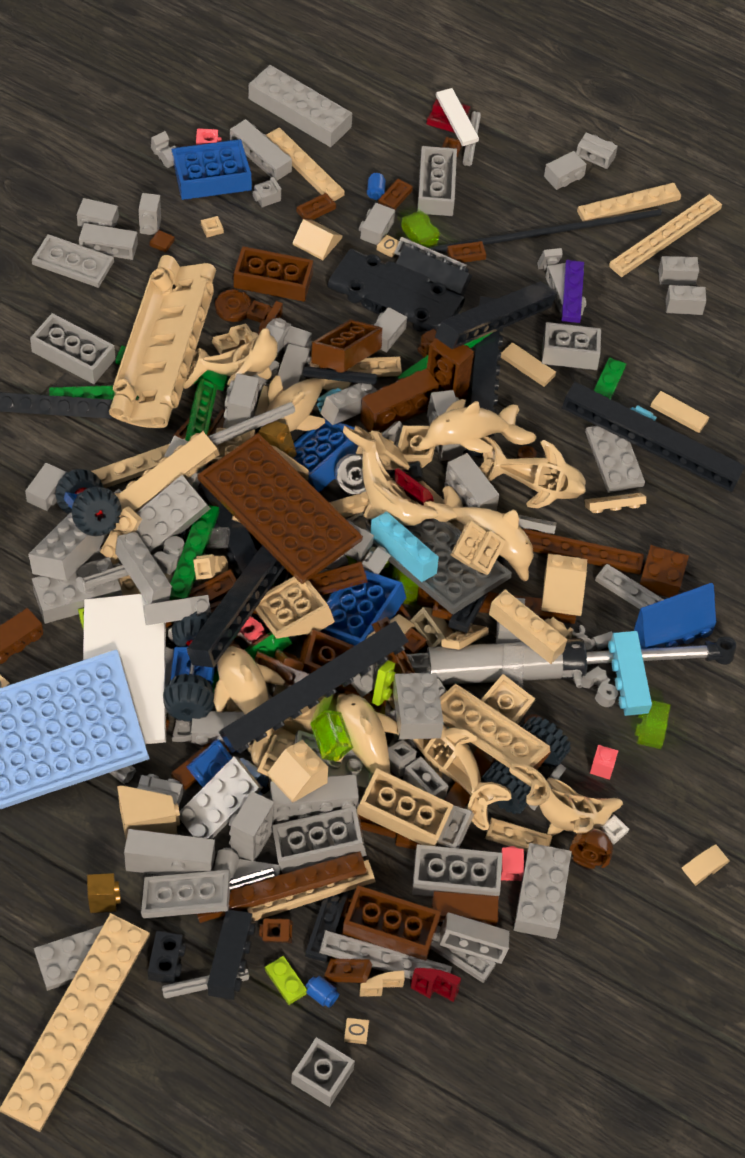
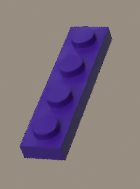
M566 260L562 321L580 323L584 262Z

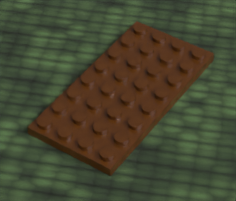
M259 433L197 475V479L301 584H304L363 540V536Z

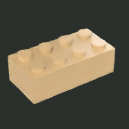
M376 768L357 808L358 815L421 845L435 846L454 805Z

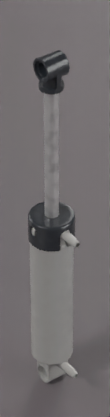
M723 636L717 642L705 641L704 646L641 649L643 661L705 658L706 661L715 660L720 664L726 665L734 660L736 642L731 637ZM582 638L567 639L564 652L552 664L548 663L524 642L468 645L460 650L446 647H428L427 653L406 654L415 673H436L437 678H439L443 685L496 682L504 674L511 681L574 679L576 687L581 688L583 686L582 677L586 676L587 664L612 663L613 654L609 653V651L586 652V646Z

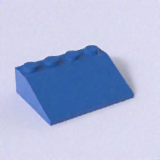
M241 139L171 149L182 200L252 190L251 171Z
M325 419V424L315 430L307 431L294 443L297 455L293 459L309 470L308 483L318 492L322 491L326 485L335 479V467L339 460L348 454H356L358 445L350 441L343 433L344 426L353 430L355 427L342 423L332 425Z
M365 571L367 583L338 590L331 594L326 603L329 605L335 622L319 632L356 646L374 632L371 624L385 617H388L390 621L395 616L406 599L402 582Z
M713 583L640 608L634 631L638 632L641 649L677 647L683 643L689 644L697 638L710 636L716 624Z

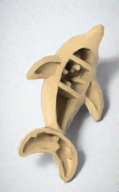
M263 328L259 335L255 332L245 334L243 340L246 344L221 355L210 357L205 350L198 348L195 350L184 389L193 385L207 370L231 376L227 382L229 386L231 380L235 381L236 374L257 375L266 380L270 379L272 372L269 366L275 360L278 350L276 339L270 335L268 328Z
M310 361L309 367L321 368L319 367V365L312 364ZM275 376L269 384V406L265 412L292 402L295 412L276 421L288 425L290 432L295 429L302 431L315 430L325 424L324 418L310 415L322 389L326 391L336 388L344 390L352 382L311 378L283 390L280 376Z
M461 399L452 403L445 413L436 417L431 422L427 435L420 442L419 448L429 449L439 445L460 444L468 450L484 453L492 452L493 449L491 445L481 440V438L487 435L501 433L508 441L519 445L535 441L536 435L515 425L516 416L519 412L518 405H509L497 415L490 410L480 408L478 401L473 402L468 407H464L466 401Z
M344 426L343 433L347 438L363 449V481L370 501L364 512L365 518L374 519L388 512L403 526H415L425 519L438 517L436 510L423 506L407 497L404 489L390 478L379 459L376 439L371 434L358 426H355L354 430Z
M486 436L481 438V440L491 445L493 449L492 452L483 453L484 462L479 469L489 482L504 473L537 491L538 493L526 503L527 507L541 508L550 505L556 499L577 498L585 493L586 480L582 473L567 464L562 454L553 444L545 440L541 442L546 458L507 459L493 439Z
M450 486L443 488V504L432 501L424 503V506L438 512V517L434 519L440 522H447L453 519L466 525L467 522L472 521L486 532L492 531L506 542L499 555L510 563L521 580H528V567L534 557L533 547L528 536L519 526V516L516 510L502 514L487 508L463 507L459 495Z
M234 646L228 647L217 662L220 680L214 693L216 710L222 713L231 698L243 713L247 714L269 700L266 683L283 686L285 682L277 672L266 666L256 664L245 650ZM273 728L266 732L267 737L259 742L255 740L252 745L251 758L253 764L259 768L274 735L280 736L292 743L295 741V735L282 728L276 731Z
M353 693L348 695L340 694L336 705L339 729L333 743V754L336 762L341 763L350 747L372 776L376 768L391 775L385 732L398 734L397 721L385 714L375 712L366 699Z
M443 724L441 738L413 739L414 744L424 755L425 761L441 779L442 773L459 783L470 794L468 810L474 814L472 822L478 828L488 830V804L502 800L508 801L512 795L510 790L503 785L493 782H481L477 762L469 745L466 744L477 741V736L466 729L449 728Z
M512 764L509 769L512 775L531 787L530 793L526 796V803L531 806L539 805L542 814L551 822L547 832L551 836L557 835L564 830L587 833L592 828L598 829L605 825L611 814L623 805L622 800L617 798L594 799L585 797L557 779L548 777L546 781L540 772L528 765Z

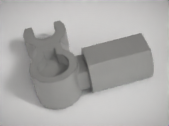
M580 625V633H576L573 630L571 638H582L586 646V652H593V650L598 651L607 648L608 641H611L613 633L611 631L593 637L591 640L585 635L584 626Z

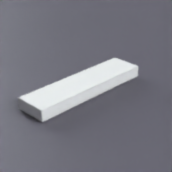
M453 88L436 92V97L461 145L465 146L478 142L479 137Z

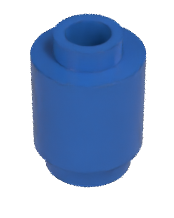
M373 173L368 178L367 195L371 199L378 200L385 193L386 180L382 174Z
M321 976L317 978L312 977L306 985V993L322 1006L326 1005L330 1008L339 997V993L336 991L337 988Z

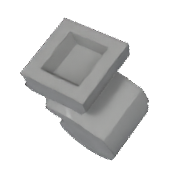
M166 131L152 137L151 149L155 155L159 156V159L162 160L167 168L173 166L171 149L176 148V146L169 147V138Z
M177 536L167 538L164 543L163 552L154 554L153 558L162 572L169 575L175 572L178 559H180L184 548L182 538Z
M598 666L582 677V687L588 689L593 685L599 687L595 696L598 704L610 707L615 703L618 690L614 685L609 684L610 679L607 677L605 670Z

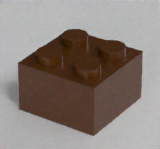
M651 545L640 585L654 594L668 598L678 595L689 556Z

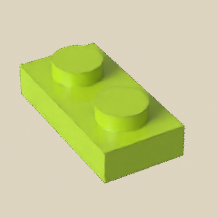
M388 660L378 670L372 703L380 706L391 696L392 689L390 687L396 674L394 672V662Z
M284 956L265 967L266 973L288 1005L307 994V989Z

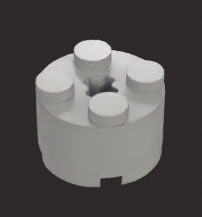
M348 454L341 458L335 467L336 482L343 490L350 494L366 492L362 471L363 456ZM358 469L357 473L359 474V476H354L352 479L353 475L351 474V472L356 471Z

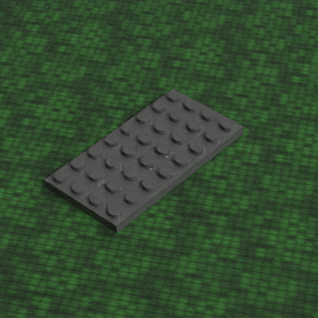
M364 512L355 514L347 519L361 529H367L371 532L372 519L365 518ZM425 519L415 526L404 527L439 557L437 574L421 582L392 555L388 559L390 563L451 614H455L510 579L512 574L511 571L497 560L490 573L486 575L452 557L450 554L462 532L449 521L440 522L436 519ZM373 539L372 547L376 549L380 545Z

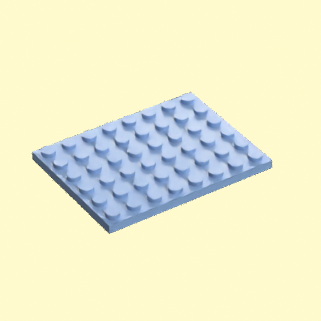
M117 649L0 688V809L150 759Z

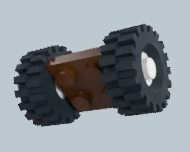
M534 716L529 718L522 727L550 746V752L533 767L536 770L541 764L544 767L548 765L549 768H556L571 750L570 741H567L568 737L563 735V731L557 729L554 723L550 724L547 719L542 720L541 717L536 718ZM499 762L493 763L481 777V782L498 783L510 790L512 795L510 800L493 803L498 804L499 808H504L508 813L520 814L528 805L526 803V796L530 793L531 787L512 775L509 771L510 768Z

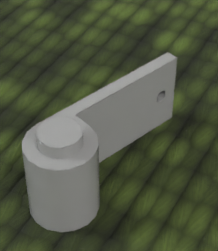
M223 848L217 853L213 871L229 870L231 879L271 867L275 869L276 875L279 876L281 868L276 864L239 859L235 850Z

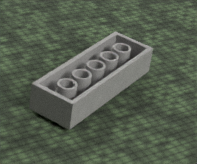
M271 65L249 83V99L329 147H332L352 127V112Z

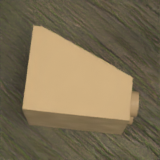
M117 786L126 840L128 829L177 834V826L180 825V813L178 803H173L172 796L127 786Z

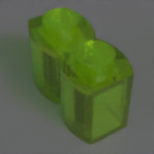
M418 211L402 218L401 227L412 242L424 247L438 244L439 231L430 223L428 215Z

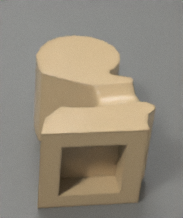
M213 554L197 556L194 560L196 580L212 578L215 575L226 572L228 570L226 557L214 556Z

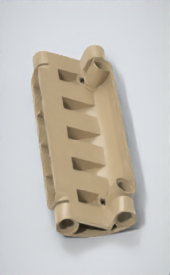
M164 255L160 258L157 269L152 272L113 385L115 395L109 410L112 417L140 427L164 428L168 425L172 409L178 407L213 296L214 287L212 282L216 273V268L213 265L203 263L180 267L172 256Z

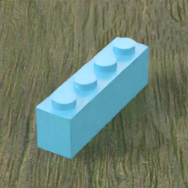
M385 512L372 519L371 534L374 535V540L417 579L423 582L437 574L439 557L393 516Z
M638 632L613 633L611 641H608L609 653L613 654L612 669L617 674L615 685L616 689L620 690V709L624 710V716L649 714L652 702Z

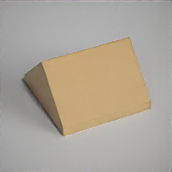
M303 219L293 245L324 260L342 239V235L314 220Z

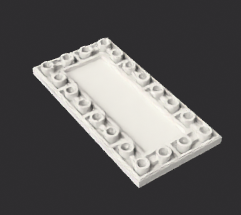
M142 594L85 599L83 660L117 649L145 744L166 742V708L163 703V692L166 687V623L145 624L143 605L148 603Z

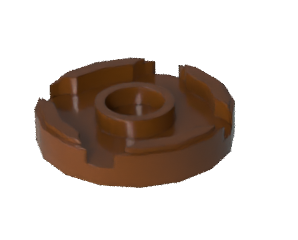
M235 289L226 290L218 295L215 301V310L223 320L237 322L247 318V312L252 303L246 293L238 292Z

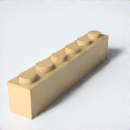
M204 431L193 435L187 444L177 447L171 456L162 458L156 467L146 470L140 479L130 482L121 493H115L121 503V509L123 510V508L129 506L137 513L181 475L188 479L220 455L218 449Z

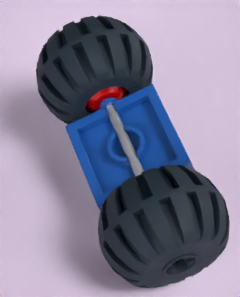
M75 469L64 474L59 480L55 493L57 503L65 513L69 514L72 512L73 522L81 532L90 536H102L109 534L110 531L117 527L115 523H119L120 520L119 516L122 512L121 503L111 490L103 487L101 480L96 474L85 469Z
M196 611L188 617L185 616L182 620L174 621L172 626V637L176 647L174 649L171 679L163 692V703L167 712L172 717L185 722H192V718L201 719L206 717L214 706V690L211 686L213 685L214 668L192 665L187 653L188 646L210 618L212 612H209V615H207L205 611L197 616Z

